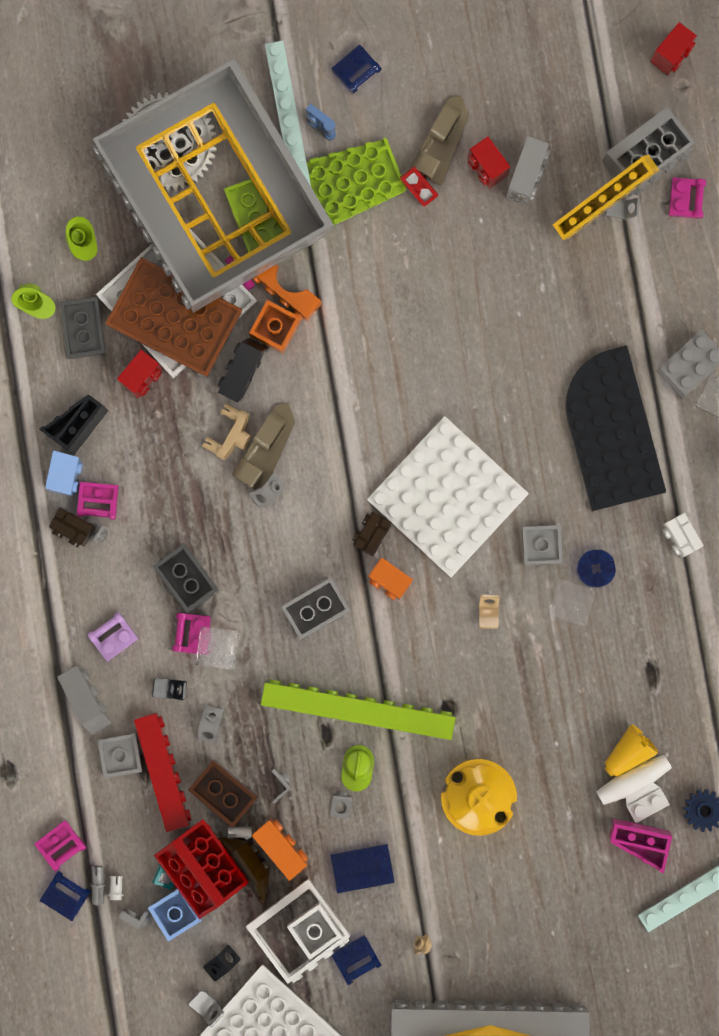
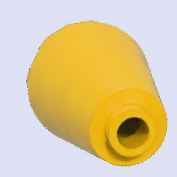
M633 724L628 727L605 761V770L611 776L615 775L618 777L658 754V750L648 737L646 738L642 734L643 732Z

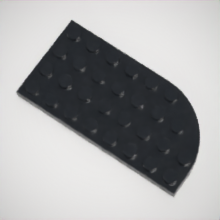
M623 346L601 352L590 358L579 368L569 385L566 395L567 420L592 512L666 493L628 347Z

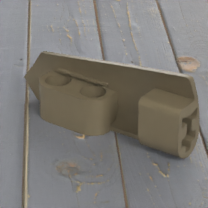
M461 96L449 97L430 129L427 139L410 166L412 168L415 165L427 180L438 185H442L469 115Z
M289 403L276 404L254 437L253 443L232 473V476L254 490L261 488L273 473L294 427L295 420Z

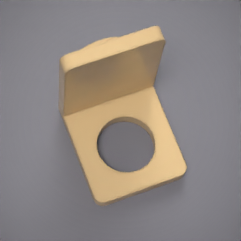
M480 595L479 628L498 629L499 595ZM487 599L494 600V602L492 603H486L484 601Z

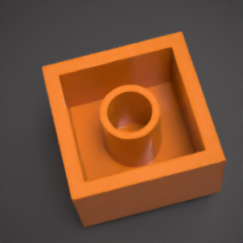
M267 300L249 335L251 338L284 354L301 323V317Z
M382 557L368 576V579H370L369 584L376 589L380 587L386 591L385 595L393 601L396 598L400 600L413 581L412 578Z

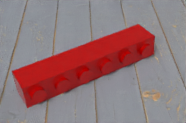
M155 713L135 719L134 723L166 832L189 826V821L192 820L190 810H186L184 802L187 801L184 790L180 791L179 788L181 778L179 772H175L173 767L176 761L173 753H169L168 746H170V740L167 734L164 735L162 729L165 727L163 717Z

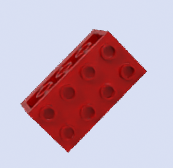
M204 819L154 855L199 919L217 909L249 883L244 873L240 871L233 858L227 853L221 841L217 839L211 827Z

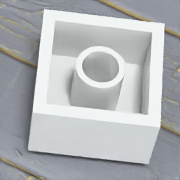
M320 902L287 925V928L309 960L342 937V933Z

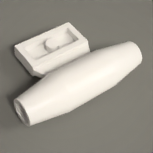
M661 755L643 762L618 777L615 776L596 792L603 805L626 798V807L635 823L670 805L661 788L654 782L672 769L666 756Z

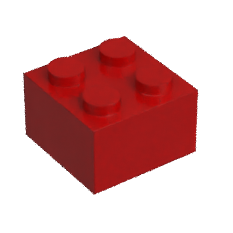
M678 22L655 50L650 62L667 76L671 71L675 73L684 57L687 58L693 51L697 35Z
M489 136L469 149L467 163L473 171L476 170L480 175L478 178L484 186L487 185L490 189L508 176L510 165Z
M141 349L117 380L139 399L140 396L144 397L150 390L149 385L153 381H158L163 369L158 362Z

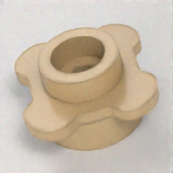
M425 934L422 937H416L414 954H427L430 951L432 942L429 939V935Z

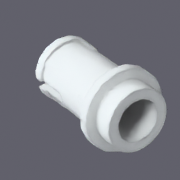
M248 825L246 827L233 828L228 826V838H246L248 840V838H252V827H248Z
M110 876V894L108 896H110V900H122V896H124L122 894L123 876H117V884L116 876Z

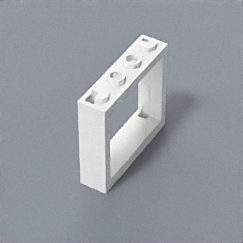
M307 878L246 925L248 931L287 984L291 981L295 983L303 977L301 973L307 969L308 971L313 970L318 966L317 961L321 958L327 959L334 953V948L338 945L341 948L350 941L348 939L350 937L349 931L310 878ZM309 889L342 933V937L309 960L308 958L289 973L257 928Z

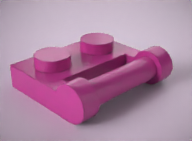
M673 177L668 216L702 219L704 215L702 211L704 187H706V180ZM691 187H696L694 211H689Z
M80 482L77 517L87 515L109 517L110 520H116L119 486ZM85 502L110 504V510L84 508Z
M176 613L178 621L175 645H173L172 651L207 655L211 616ZM185 620H191L188 647L182 646Z
M67 820L63 821L34 844L54 871L60 869V865L77 852L87 848ZM73 840L74 846L56 860L52 857L56 851Z

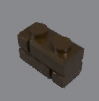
M61 507L49 525V528L53 529L52 534L61 539L64 535L70 539L68 543L77 548L79 545L86 546L96 528Z
M372 512L371 515L366 514L361 523L364 525L361 532L357 530L352 540L355 542L353 544L354 547L374 557L392 522Z

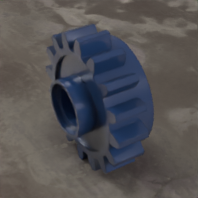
M704 789L703 793L700 790H696V795L690 793V800L685 799L687 806L682 807V809L686 810L683 817L689 818L687 824L693 823V829L696 830L700 827L701 832H704L705 828L711 832L712 826L719 828L717 823L719 821V796L715 798L716 792L712 791L709 795L708 789ZM703 805H706L708 807V813L702 816L700 814V808Z

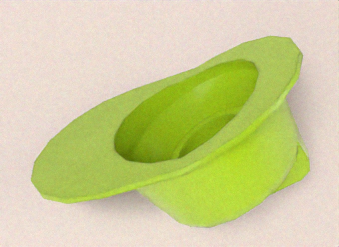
M77 216L70 219L66 225L65 240L71 253L79 260H92L98 251L92 224L84 217Z
M33 283L20 284L19 288L11 296L15 307L38 319L49 318L56 310L54 301L44 294L38 285Z
M355 745L345 753L341 779L348 790L354 792L362 791L371 782L374 756L367 747Z

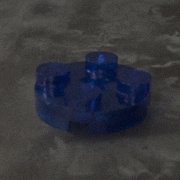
M591 550L584 553L577 564V574L580 580L589 587L600 588L609 584L616 573L613 557L604 550ZM600 564L601 572L594 574L591 566Z

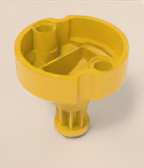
M486 759L466 760L456 765L445 777L447 787L445 791L441 792V805L448 820L460 831L476 836L489 835L503 828L512 818L511 806L517 801L516 787L509 773L497 763ZM460 772L463 776L462 780L454 782L452 780L453 773ZM504 812L505 819L502 822H497L495 820L496 813Z

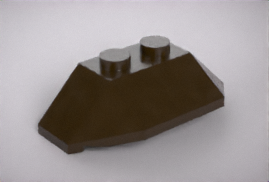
M221 835L217 839L221 841L227 853L233 858L240 871L244 873L249 882V887L259 902L263 903L267 892L270 875L268 869L271 868L265 858L261 860L257 853L260 851L254 842L250 844L248 840L228 838Z

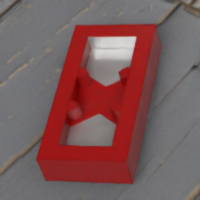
M415 165L400 176V180L423 207L439 196Z

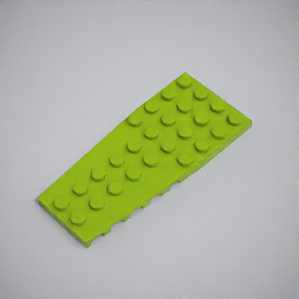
M387 138L306 161L311 188L329 216L333 226L406 192V186L400 180L401 173ZM251 179L224 189L238 228L269 212L267 205ZM274 217L254 227L265 243L284 232ZM249 231L241 234L248 253L259 247Z

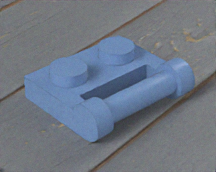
M310 103L306 108L307 123L312 128H318L324 132L327 140H333L336 136L334 130L335 122Z

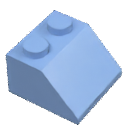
M53 451L45 489L68 496H73L74 492L77 493L79 487L77 476L81 474L83 468L81 459L76 456Z

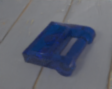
M358 45L331 68L333 73L352 94L358 91L357 88L375 73L378 74L382 70L380 65L374 61L361 45ZM368 64L370 68L352 83L349 79Z
M58 871L39 901L70 921H73L91 891L87 888H81L64 877L62 872ZM58 882L81 896L80 899L76 900L56 887Z
M365 934L331 955L347 985L352 984L353 980L375 967L379 968L382 966ZM370 955L372 961L348 973V967Z

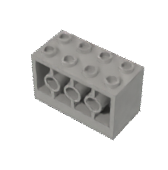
M666 107L607 151L602 162L611 174L616 177L642 156L649 155L660 171L628 194L629 197L633 194L637 196L645 190L649 182L652 185L660 178L664 171L665 173L671 171L678 160L683 162L693 151L692 147L695 141L670 109Z

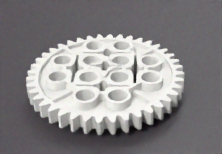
M168 92L165 93L164 97L158 93L157 99L150 95V101L143 98V105L137 102L138 109L131 107L133 114L126 113L128 118L168 97ZM208 113L193 121L195 128L201 131L200 137L203 143H207L217 136L216 132H211L215 129L214 125H209L212 119H205ZM187 125L182 127L186 129L187 137L182 133L179 134V130L168 136L176 153L180 156L182 154L184 156L198 148ZM162 139L156 145L149 146L150 150L156 151V158L161 165L152 156L148 157L150 155L148 148L144 149L149 163L156 165L154 171L174 161L172 156L167 160L161 159L163 152H169ZM180 140L186 142L185 147L182 149L176 147V143ZM213 146L197 155V161L194 164H190L187 161L183 163L194 182L198 183L197 176L204 178L202 171L209 172L206 165H213L209 159H215V155L211 152H216V147ZM172 170L158 178L163 187H166L168 193H170L171 187L174 188L175 192L178 191V186L185 190V184H187L182 173L174 175Z

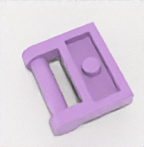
M119 611L113 614V618L95 631L91 630L87 633L90 640L107 662L138 640V637ZM117 623L121 624L122 627L102 642L99 641V636Z

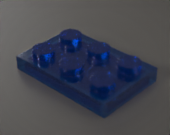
M388 844L330 854L337 894L395 883Z

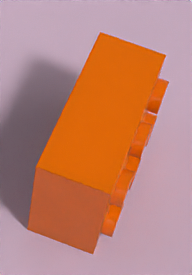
M270 818L254 831L252 837L290 881L308 866L307 860L309 857L302 849L298 850L294 846L296 841L290 834L287 836L284 834L282 824L277 819L273 820Z

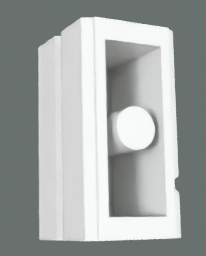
M685 513L663 524L664 529L662 531L667 539L670 538L673 542L672 549L676 556L680 555L683 558L704 546Z

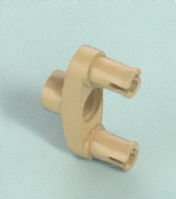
M228 403L223 407L230 412L222 409L221 414L234 420L235 424L225 442L220 444L207 437L205 441L211 445L205 442L202 445L203 448L215 453L222 460L228 458L236 447L245 450L252 438V435L245 432L249 413L244 410L240 411Z

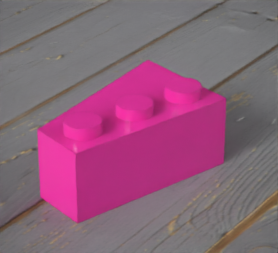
M613 818L609 833L610 842L664 874L672 840L671 832Z

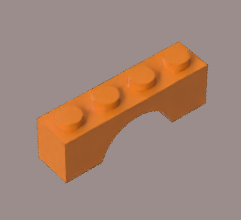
M278 264L252 279L257 284L259 282L265 286L264 290L271 296L275 294L280 299L279 303L285 308L290 307L293 309V314L301 317V321L302 319L308 321L322 305V301L308 289L297 293L284 290L277 282Z

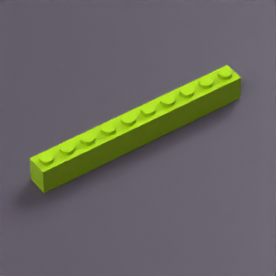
M271 679L269 683L265 682L261 701L262 706L452 740L456 717H452V712L441 711L440 714H436L430 708L422 707L421 711L414 710V705L403 704L402 707L395 706V702L386 700L381 704L376 703L375 698L365 697L364 700L357 699V695L348 693L343 697L338 696V692L332 690L321 693L319 688L308 686L307 690L300 689L299 684L293 683L283 686L281 681Z

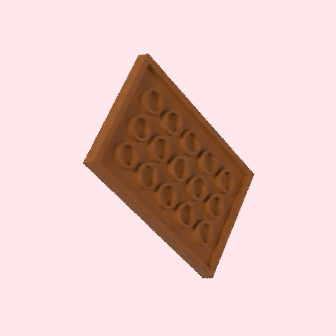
M141 257L105 325L208 377L243 309L222 298H218L194 313L191 309L187 310L182 302L181 296L183 295L181 292L177 293L172 285L171 275L167 277L162 267Z

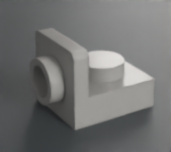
M129 908L128 911L124 909L118 918L139 930L141 926L145 927L151 917L148 916L150 912L148 909L145 910L140 919L138 918L139 914Z

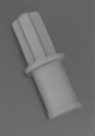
M99 865L91 867L92 883L90 886L92 887V903L94 905H103L104 886H106V883H104V866L100 865L99 867Z

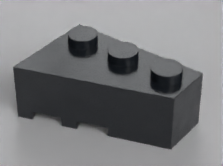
M250 337L241 343L238 342L234 349L236 355L233 360H229L225 368L228 370L225 377H221L217 385L220 387L218 393L239 403L253 380L252 377L256 369L261 364L260 361L264 352L267 353L269 347Z
M88 394L69 407V410L60 416L58 415L52 422L42 426L39 430L74 456L109 410Z

